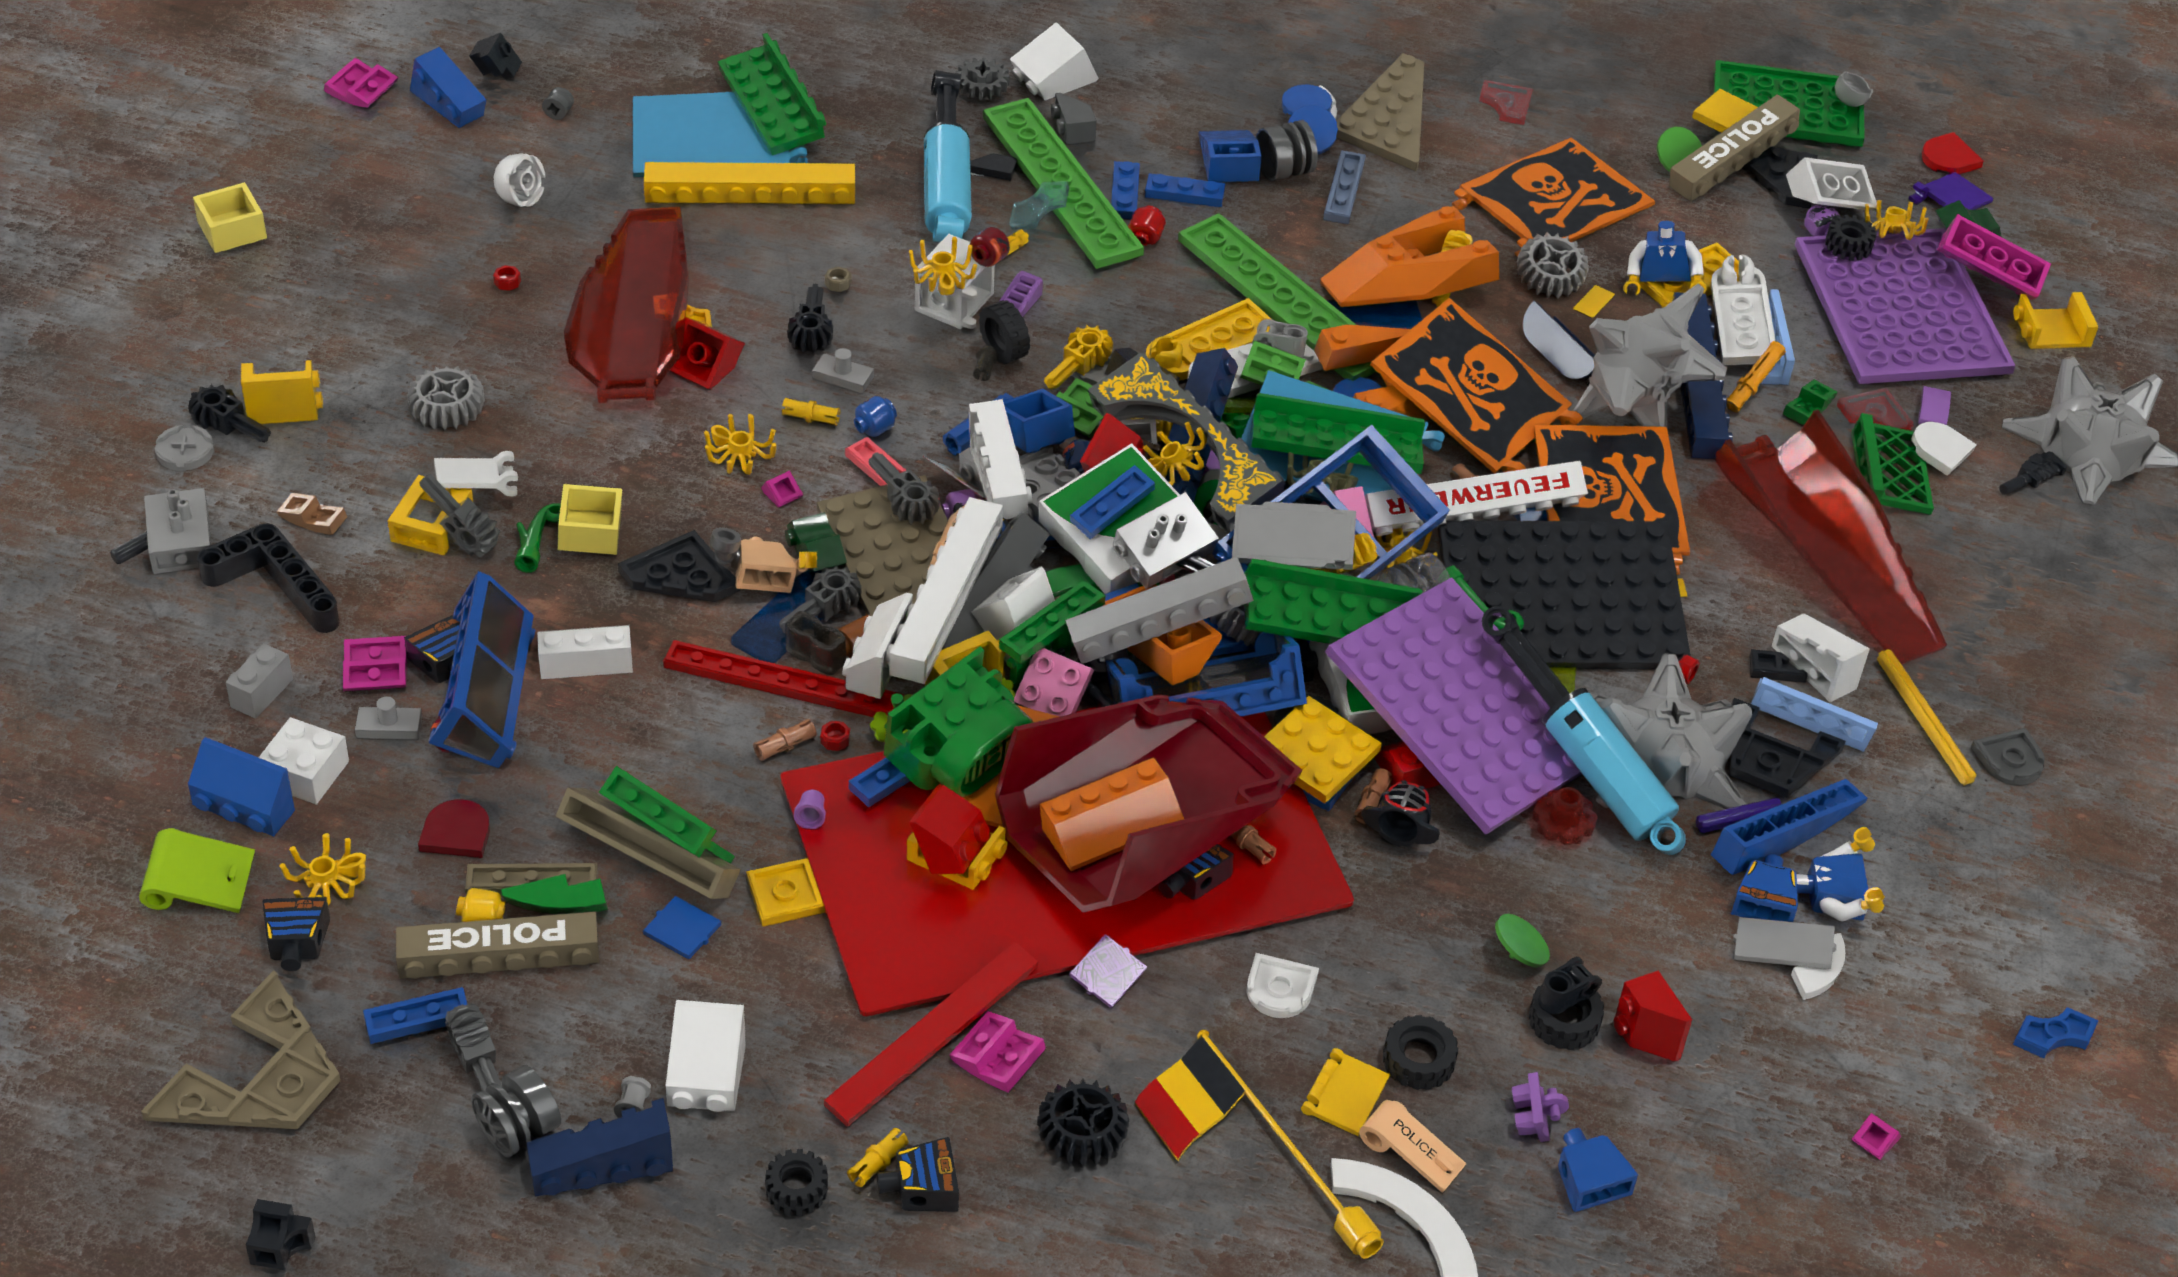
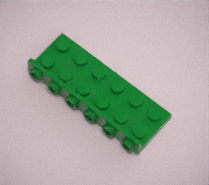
M768 33L762 34L763 46L729 56L718 61V66L773 156L824 138L823 126H826V120L822 111H817L813 97H808L804 83H799L795 69H790L788 59L785 54H781L777 41L772 40Z
M1258 393L1252 417L1251 447L1327 459L1369 426L1373 425L1416 473L1422 474L1424 465L1422 436L1425 420ZM1360 452L1347 461L1348 463L1372 466Z
M1252 559L1244 573L1254 600L1244 604L1245 629L1332 644L1422 594V589L1267 560Z

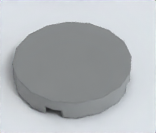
M183 425L165 430L156 440V459L162 466L170 470H193L203 466L211 459L214 453L212 436L207 430L195 425H191V428H184Z

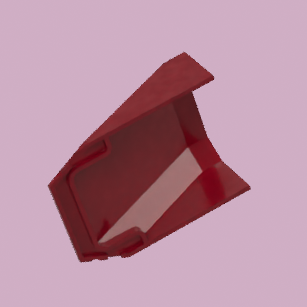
M1154 695L1014 727L996 788L995 798L1002 825L1006 829V839L1072 901L1082 912H1088L1134 900L1276 805L1299 778L1302 769L1223 701H1204L1197 698H1187L1186 703L1169 701L1167 695ZM1154 757L1169 778L1184 819L1129 833L1124 850L1070 871L1042 830L1040 804Z

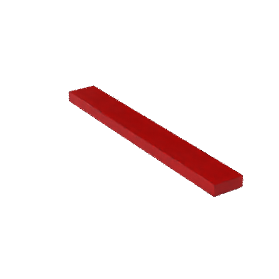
M673 640L663 660V665L666 669L869 717H874L877 712H884L888 716V713L894 709L891 697L893 694L898 693L885 690L881 699L847 690L846 680L677 640Z
M1013 942L824 1099V1106L846 1127L850 1126L1037 969L1038 961L1017 942Z

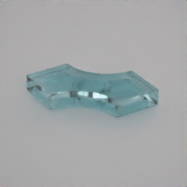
M1043 182L1038 191L1030 198L1014 202L1009 222L1011 229L1037 228L1038 223L1047 213L1066 207L1069 192L1068 182Z

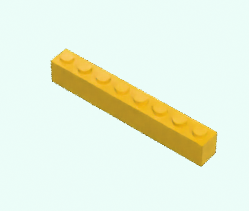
M645 162V203L855 204V164Z

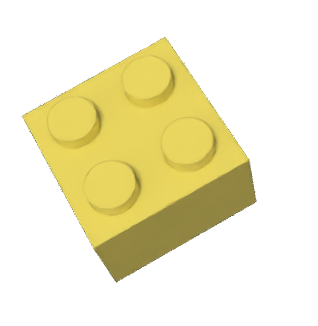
M245 182L193 197L197 222L215 253L267 238L263 212Z
M563 484L558 524V550L617 555L622 489Z

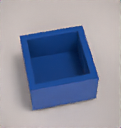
M1045 389L1004 401L1014 444L1026 453L1038 452L1042 447L1051 444H1061L1066 439L1075 436L1072 405Z

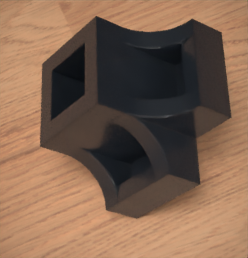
M501 33L477 41L469 55L483 76L492 73L494 77L502 75L506 80L514 77L522 64V61L512 49L511 44Z
M257 1199L253 1209L251 1232L246 1242L250 1264L285 1270L290 1257L294 1253L304 1249H312L316 1238L312 1218L294 1215L291 1204Z

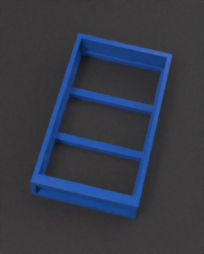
M1373 425L1369 426L1271 501L1293 503L1313 488L1331 509L1348 510L1322 480L1360 452L1424 522L1421 527L1389 552H1386L1356 519L1355 535L1361 533L1369 534L1377 548L1378 560L1357 576L1358 578L1368 580L1440 525L1450 511ZM1234 530L1217 542L1212 552L1214 558L1218 560L1217 564L1232 558ZM1240 563L1245 573L1248 566L1246 564Z

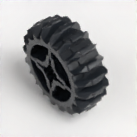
M1082 1078L1080 1084L1075 1085L1069 1079L1066 1088L1057 1084L1054 1093L1047 1092L1045 1101L1041 1102L1039 1106L1037 1126L1040 1139L1045 1141L1047 1151L1055 1150L1057 1159L1065 1155L1069 1164L1074 1159H1079L1083 1166L1088 1159H1092L1097 1165L1100 1161V1156L1109 1160L1113 1151L1119 1152L1122 1142H1125L1127 1138L1129 1117L1126 1103L1121 1102L1119 1093L1111 1094L1109 1085L1100 1088L1097 1080L1090 1085L1086 1084L1084 1078Z

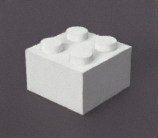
M291 717L258 757L287 768L292 796L316 805L349 762L345 736Z

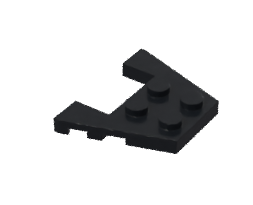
M1734 698L1731 706L1746 703L1752 709V717L1729 757V775L1787 798L1843 751L1845 740L1822 731L1819 732L1811 750L1807 751L1751 729L1760 707Z

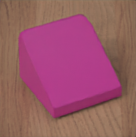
M790 470L766 481L761 487L763 493L778 508L803 496Z
M1871 1113L1851 1140L1881 1160L1898 1142L1901 1135L1897 1130Z

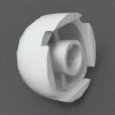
M520 153L505 157L499 162L494 173V187L497 194L509 204L519 207L533 206L539 201L544 191V187L541 186V178H545L543 165L533 155Z

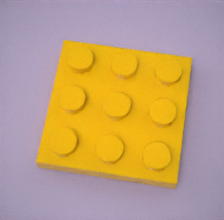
M1308 696L1306 698L1307 704L1298 705L1264 737L1302 769L1301 775L1294 784L1325 804L1381 751L1382 743Z

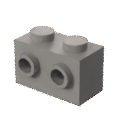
M264 643L255 653L250 654L246 662L236 672H233L225 682L230 707L256 719L293 680L289 654Z

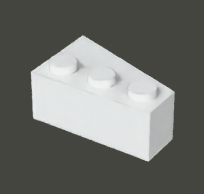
M1801 614L1778 625L1772 642V647L1777 652L1787 656L1793 666L1799 670L1803 669L1808 673L1807 681L1829 702L1857 689L1870 648L1806 614Z

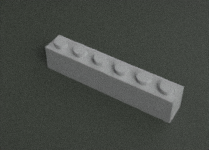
M1234 557L1065 621L1080 662L1084 664L1254 600L1239 559Z

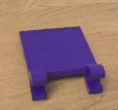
M1956 172L1925 185L1921 182L1915 183L1913 189L1916 192L1908 198L1918 205L1929 196L1943 207L1960 200L1963 206L1969 210H1975L1992 203L1994 199Z

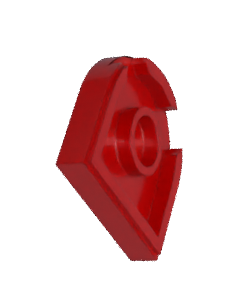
M1954 132L1929 139L1924 144L1922 150V161L1927 167L1936 172L1939 169L1947 171L1949 174L1954 172L1962 174L1982 168L1984 162Z

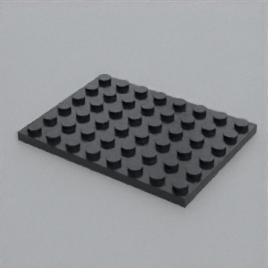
M1446 520L1447 524L1438 526L1443 571L1454 565L1464 575L1463 579L1488 608L1500 606L1506 610L1518 612L1524 621L1523 628L1520 631L1550 669H1656L1664 653L1676 654L1678 662L1685 655L1691 656L1667 521Z

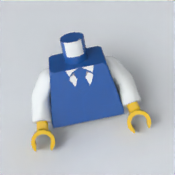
M1661 221L1658 224V231L1647 232L1645 240L1640 241L1630 253L1627 270L1629 281H1626L1623 286L1626 294L1628 291L1627 287L1631 283L1636 285L1635 295L1639 294L1640 285L1637 282V277H1640V282L1691 281V277H1693L1694 282L1691 284L1690 289L1695 284L1700 283L1705 289L1703 293L1706 292L1707 285L1701 278L1704 275L1702 255L1692 241L1686 240L1685 232L1674 231L1675 224L1672 221Z
M1861 827L1854 832L1855 841L1853 843L1848 841L1835 850L1812 859L1808 875L1796 874L1797 893L1810 895L1813 911L1827 914L1843 922L1849 919L1864 920L1867 909L1874 913H1880L1884 909L1882 900L1885 896L1878 887L1868 889L1863 855L1857 852L1859 849L1863 852H1869L1874 849L1875 842L1870 837L1871 832L1867 827Z

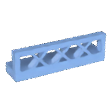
M1771 289L1769 304L1775 340L1785 347L1786 353L1775 364L1761 384L1789 385L1795 358L1779 290Z
M1765 677L1763 679L1760 678L1751 704L1760 707L1759 710L1818 734L1822 731L1846 741L1845 745L1862 752L1865 751L1878 725L1877 722Z

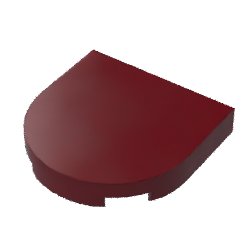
M455 799L439 804L430 811L425 820L418 843L419 852L483 858L490 833L489 816L486 810L476 802L464 799Z

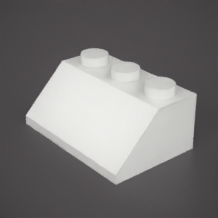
M1804 157L1786 174L1794 197L1814 204L1865 210V204H1869L1870 211L1877 210V202L1864 165Z
M904 593L877 606L873 616L867 617L864 624V634L862 637H857L853 647L852 658H847L843 666L842 675L846 676L847 690L881 699L891 678L889 675V662H886V652L888 646L896 641L899 625L906 622L907 611L912 603L913 594Z
M629 625L537 632L541 679L633 673Z

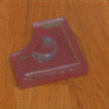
M1484 80L1479 102L1493 107L1499 114V121L1524 125L1533 89Z
M1887 388L1840 398L1837 403V407L1850 424L1856 423L1861 413L1872 415L1873 423L1909 431L1913 428V421Z

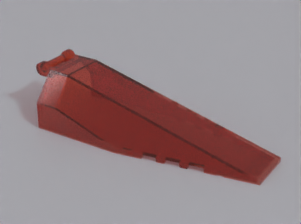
M680 207L628 209L617 225V228L611 234V242L604 244L603 254L596 256L594 267H589L579 282L563 333L568 363L598 388L597 397L599 403H608L609 400L646 398V401H655L657 387L681 355L684 341L689 275Z
M1818 409L1813 411L1799 432L1777 449L1767 435L1756 437L1755 441L1738 447L1734 446L1731 439L1725 441L1721 450L1716 452L1715 461L1728 481L1768 521L1884 650H1892L1899 662L1903 664L1947 646L1933 613L1927 606L1923 592L1918 591L1912 579L1914 573L1911 567H1907L1901 555L1903 550L1900 544L1894 541L1890 532L1892 527L1878 497ZM1758 451L1763 453L1745 460L1742 458Z

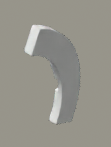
M1332 1158L1331 1181L1333 1194L1359 1197L1374 1203L1379 1201L1395 1209L1397 1215L1407 1221L1416 1231L1420 1230L1430 1244L1429 1248L1436 1259L1441 1277H1478L1476 1262L1463 1231L1444 1206L1432 1195L1412 1181L1385 1168L1354 1160Z

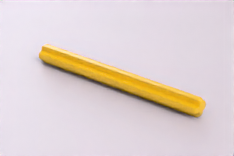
M1889 649L1879 652L1877 657L1878 663L1959 782L1964 786L1972 784L1976 777L1975 771L1897 657Z

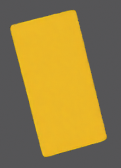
M1595 285L1573 309L1594 318L1615 294Z

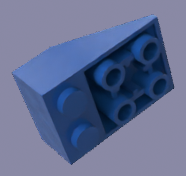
M1249 130L1198 132L1208 181L1219 183L1259 181L1262 156L1259 142Z

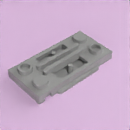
M1264 502L1263 505L1236 504L1232 558L1238 557L1239 562L1243 564H1250L1252 559H1259L1303 568L1353 570L1356 511L1330 509L1328 505L1283 502Z

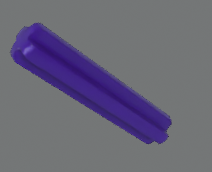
M1772 798L1701 814L1696 817L1695 824L1700 833L1723 829L1731 824L1779 806L1781 801L1779 798Z

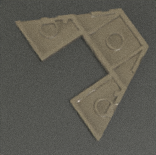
M273 970L231 1015L233 1025L280 1049L248 1085L240 1092L186 1063L147 1104L141 1113L145 1121L298 1129L341 1081L340 1075L333 1062L328 1059L321 1043H318L313 1035L311 1027L302 1012L295 1006L292 996L287 993L282 985L277 972Z

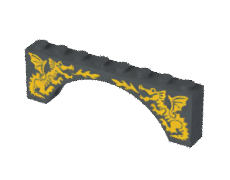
M1140 352L1088 389L1093 408L1103 417L1108 413L1119 421L1136 418L1158 419L1180 425L1186 428L1184 424L1189 422L1196 435H1198L1197 428H1202L1207 438V444L1213 450L1220 463L1218 486L1210 502V508L1214 522L1227 534L1234 530L1236 504L1263 505L1264 502H1271L1285 491V481L1280 473L1277 471L1272 472L1259 454L1254 455L1250 452L1247 444L1241 438L1236 439L1224 422L1215 420L1211 411L1205 405L1201 407L1189 390L1180 388L1178 382L1171 374L1166 375L1154 358L1149 359Z

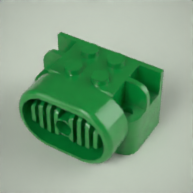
M981 646L888 713L884 756L920 789L930 790L941 784L961 797L973 794L1001 773L1014 727L1034 723L1014 703V697L1011 692L1001 684L1002 673L997 669L988 672L982 666L984 649Z

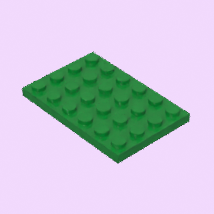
M1716 60L1713 94L1722 89L1757 107H1760L1778 94L1800 109L1798 128L1795 132L1785 137L1863 147L1865 139L1864 104L1852 107L1839 100L1835 93V83L1839 76Z

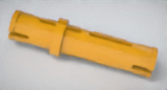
M1772 341L1745 377H1741L1737 381V387L1727 398L1726 407L1738 413L1749 397L1757 393L1759 384L1786 353L1785 347L1782 344Z

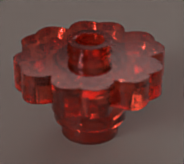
M1565 787L1558 791L1553 790L1547 794V798L1542 797L1538 800L1532 819L1538 823L1537 831L1547 840L1554 841L1558 839L1563 845L1580 844L1583 836L1589 837L1593 835L1598 817L1592 811L1593 803L1590 800L1586 799L1578 790Z

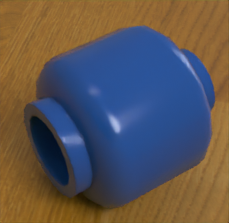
M874 396L856 407L854 425L860 433H865L869 437L875 438L895 425L896 409L889 399Z

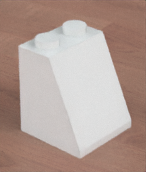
M1057 22L1010 58L1014 67L1012 73L1018 81L1022 82L1024 80L1029 91L1034 96L1038 94L1044 100L1055 97V93L1064 94L1094 83L1099 79L1085 49Z
M1041 566L1007 580L972 611V614L985 632L989 630L994 638L999 640L1055 601L1045 570ZM1006 654V656L1004 657L1006 663L1007 659L1011 657L1008 654Z
M676 1000L666 1079L667 1106L679 1109L696 1108L709 1109L714 1112H735L746 1047L744 1005Z

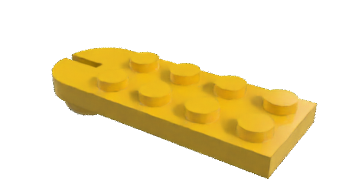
M1247 298L1169 334L1156 338L1147 346L1146 356L1149 359L1154 358L1161 367L1180 377L1179 381L1184 380L1188 377L1190 364L1195 360L1197 353L1220 348L1229 350L1252 343L1254 336L1257 334L1258 324L1262 320L1271 318Z

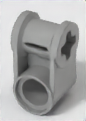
M1265 319L1258 324L1257 334L1253 338L1252 345L1254 340L1263 344L1266 341L1268 346L1303 358L1308 331L1301 325Z

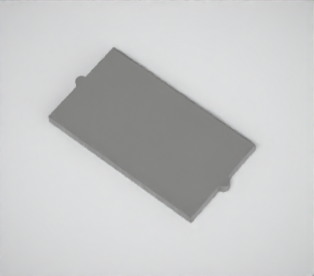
M1739 917L1737 934L1733 936V941L1736 943L1734 960L1831 969L1832 954L1836 951V944L1834 943L1835 926Z

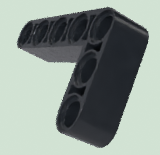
M270 523L259 524L204 548L198 553L197 561L201 580L205 585L210 587L220 586L264 567L317 632L329 633L338 628L340 620L335 597L275 525Z

